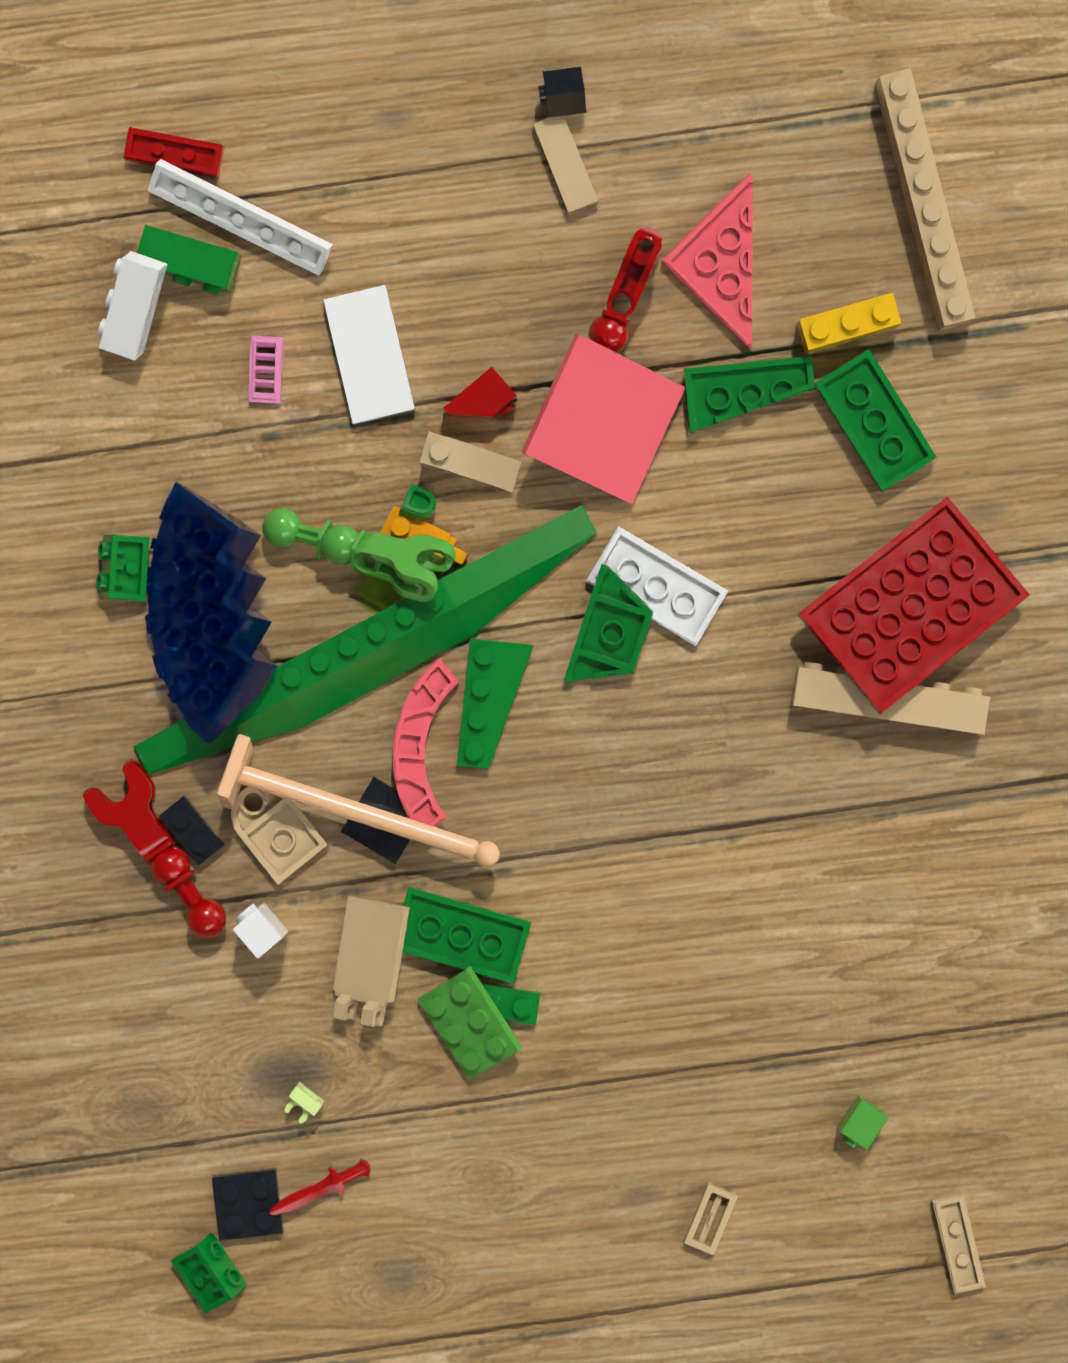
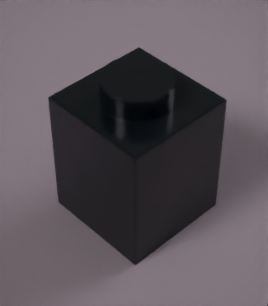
M581 67L543 71L544 85L538 86L540 105L547 104L548 117L587 112Z

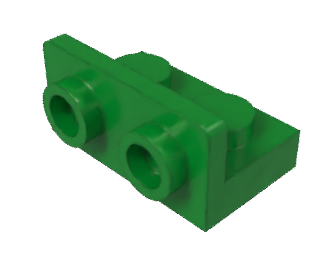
M114 534L103 536V541H100L98 546V558L102 560L101 573H98L96 578V590L100 592V599L146 601L150 537Z
M213 1233L206 1235L200 1242L170 1260L205 1314L232 1300L246 1286L240 1271L234 1266L223 1245Z

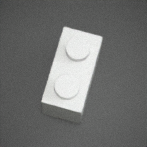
M254 903L235 918L239 924L233 928V931L257 959L289 932L265 903L258 908Z

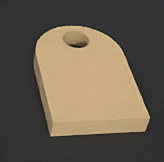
M251 787L245 788L237 796L234 808L231 810L233 827L277 884H280L328 845V842L296 802ZM256 793L261 796L263 804L260 810L250 811L246 807L245 799L248 794Z

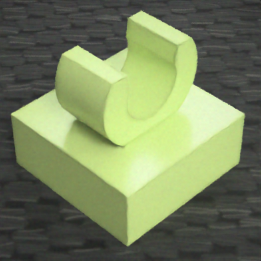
M299 1082L289 1095L292 1100L286 1105L285 1112L288 1114L294 1106L301 1107L303 1115L298 1120L301 1124L307 1120L309 1113L315 1116L323 1105L324 1100Z

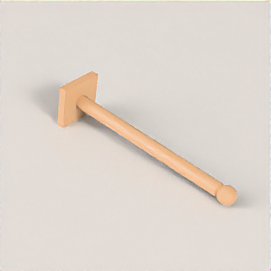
M241 734L237 735L217 791L222 807L231 810L234 808L241 785H245L469 859L475 858V861L483 867L493 866L497 863L500 856L498 847L492 842L484 841L478 843L476 840L250 767L248 765L254 749L251 738Z

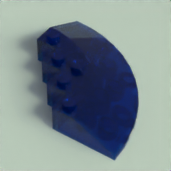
M175 482L159 517L162 523L157 539L153 538L150 549H153L151 567H148L147 572L148 614L145 616L147 633L151 634L155 653L152 656L155 669L159 678L163 679L169 691L167 694L169 699L177 705L184 715L182 718L189 727L206 743L211 744L263 692L277 668L275 663L256 650L272 621L251 607L267 578L245 563L261 535L238 518L184 485Z

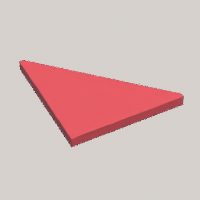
M750 173L662 260V263L747 348L752 345L753 176Z

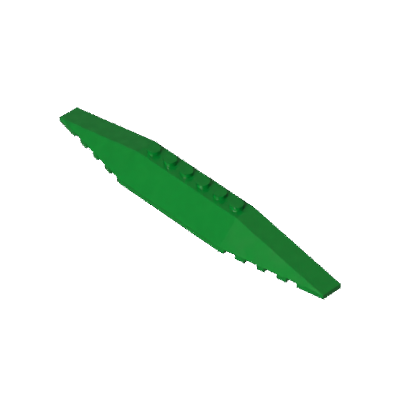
M583 505L441 578L437 581L438 590L432 600L420 602L404 598L133 747L147 773L152 774L233 749L239 734L250 737L253 743L305 727L475 635L527 592V590L597 534V531Z

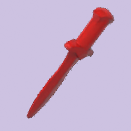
M360 1159L356 1165L340 1173H337L333 1167H329L328 1171L330 1174L319 1183L288 1195L270 1209V1214L278 1215L296 1210L330 1192L339 1191L340 1196H343L344 1184L361 1176L369 1177L371 1173L370 1164L366 1160Z

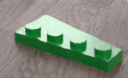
M812 356L684 368L689 432L693 433L813 390L815 383Z
M470 638L457 766L489 769L534 645Z

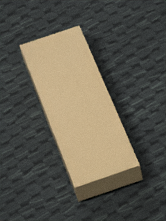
M549 117L534 123V130L568 215L597 204V196L565 117Z
M963 1192L931 1199L953 1293L956 1295L985 1288L986 1285Z

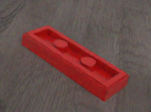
M129 127L123 159L155 166L162 159L188 173L219 178L224 146Z

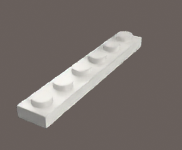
M162 159L155 165L147 191L318 276L323 271L333 244Z

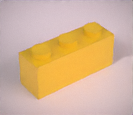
M892 292L799 319L796 326L804 354L806 355L894 330L902 323Z

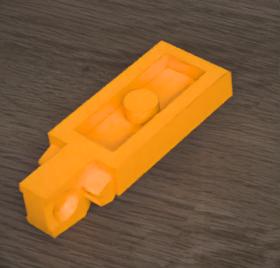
M393 506L380 531L381 534L401 539H407L416 535H430L449 542L453 547L457 541L450 533L426 521H415L399 515L400 508ZM454 547L456 552L455 562L463 565L468 553ZM436 552L432 553V554L438 555V556H440V557H444L443 555H441V554H439V553H436Z

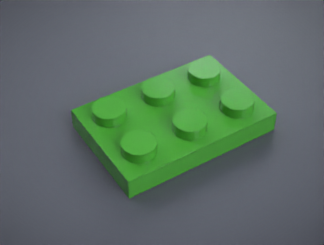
M471 966L417 999L469 1080L515 1054L522 1048V1045Z

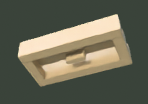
M707 1182L684 1238V1243L714 1255L738 1198L737 1193L729 1192L722 1187H717ZM715 1193V1199L698 1240H695L693 1238L711 1194ZM722 1198H727L728 1201L710 1245H707L704 1242Z

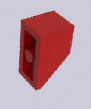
M490 367L443 407V410L448 416L493 420L499 415L503 419L516 408L513 402L517 400V395L495 369Z

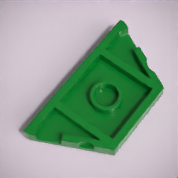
M601 564L563 681L573 682L574 680L634 673L654 611L606 564Z

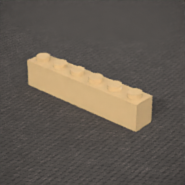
M805 662L804 668L796 667L790 705L985 735L990 697L983 696L982 689L963 686V691L957 692L950 691L951 684L931 682V687L917 685L879 715L841 667H836V673L823 671L824 665Z

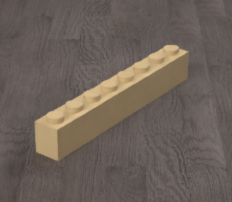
M911 68L879 76L875 83V88L938 331L969 324L976 317Z

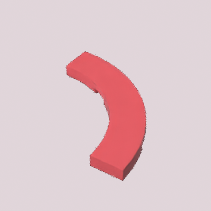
M440 658L422 674L407 696L396 724L392 752L396 789L407 817L436 827L447 817L433 796L427 779L425 768L426 739L436 710L447 694L459 683Z

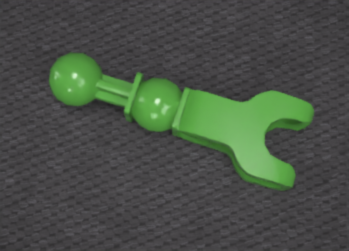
M276 508L265 516L262 524L264 537L267 542L275 547L287 548L297 541L316 546L318 560H322L325 556L336 565H347L350 563L351 569L356 568L364 574L389 581L400 596L420 602L432 600L438 590L437 578L431 571L445 572L449 570L456 559V552L452 544L430 535H416L407 539H401L377 532L367 533L366 530H362L358 534L355 529L348 525L333 526L332 520H327L322 530L303 525L297 513L289 508ZM436 552L443 555L444 557H440L432 553Z

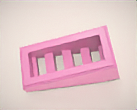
M267 336L250 337L248 402L281 404L285 343L283 338ZM259 347L275 348V354L259 353ZM258 360L275 361V367L258 366ZM257 373L274 374V380L257 379ZM256 387H274V393L256 392Z

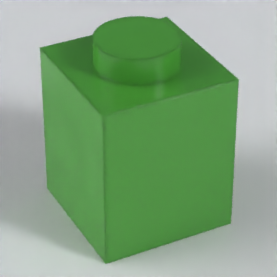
M858 1095L837 1128L843 1134L841 1139L855 1149L861 1145L868 1150L889 1117L885 1112Z

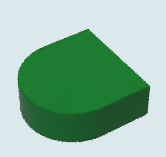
M410 484L399 515L415 521L428 520L434 513L436 499L428 490Z

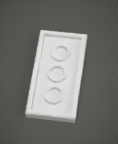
M386 285L323 299L353 425L414 411L415 406Z
M619 526L586 580L587 583L594 586L601 564L608 565L654 611L652 621L694 646L698 644L728 593V590Z

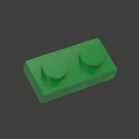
M482 983L506 1021L536 1025L541 992Z

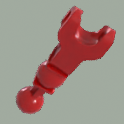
M642 227L633 235L608 296V309H603L602 315L594 319L589 327V340L616 353L621 351L628 342V325L630 323L628 318L634 313L661 252L662 238L654 228ZM650 241L653 243L654 248L648 253L642 252L638 246L640 242ZM618 296L627 297L631 303L629 310L625 313H617L612 308V302Z
M134 759L128 760L123 765L122 772L127 779L129 789L128 794L122 801L112 802L102 790L91 787L83 792V798L98 822L108 826H118L125 832L145 862H150V871L153 878L158 883L167 886L164 888L166 892L175 889L188 908L186 924L189 931L201 939L214 938L224 930L226 925L225 910L217 901L204 899L190 879L196 872L195 870H190V860L187 854L181 848L173 846L176 844L153 809V802L156 797L155 783L138 761Z

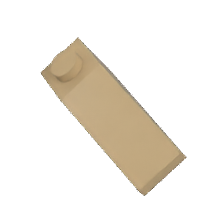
M428 432L420 458L422 466L513 493L522 463L521 461L433 432Z

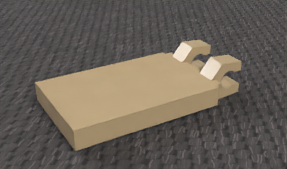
M348 896L333 985L335 996H339L334 1004L333 1018L340 1020L355 1019L358 1001L366 1003L362 1008L361 1024L375 1027V1025L383 1026L386 1005L395 1001L410 907L359 896Z

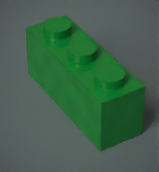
M149 225L144 227L137 251L138 254L167 263L165 274L173 276L172 282L187 287L191 286V282L203 285V291L221 296L222 291L231 294L241 256L237 251Z

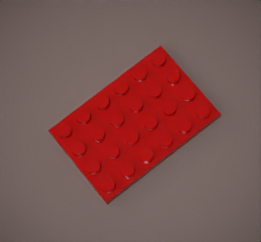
M947 496L799 612L798 616L880 715L1028 598L1030 594Z

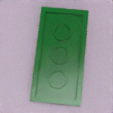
M870 349L815 382V388L880 492H883L937 458Z
M408 887L403 906L410 907L403 952L463 970L471 966L477 974L514 984L532 921L415 887Z

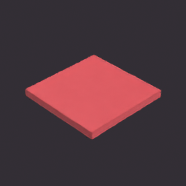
M575 334L521 453L633 504L686 387L579 334Z

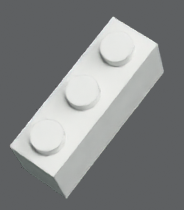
M132 251L122 257V259L119 258L113 271V277H116L117 280L114 289H110L105 302V306L109 308L107 318L102 319L97 336L101 337L100 349L132 360H136L144 353L167 263Z

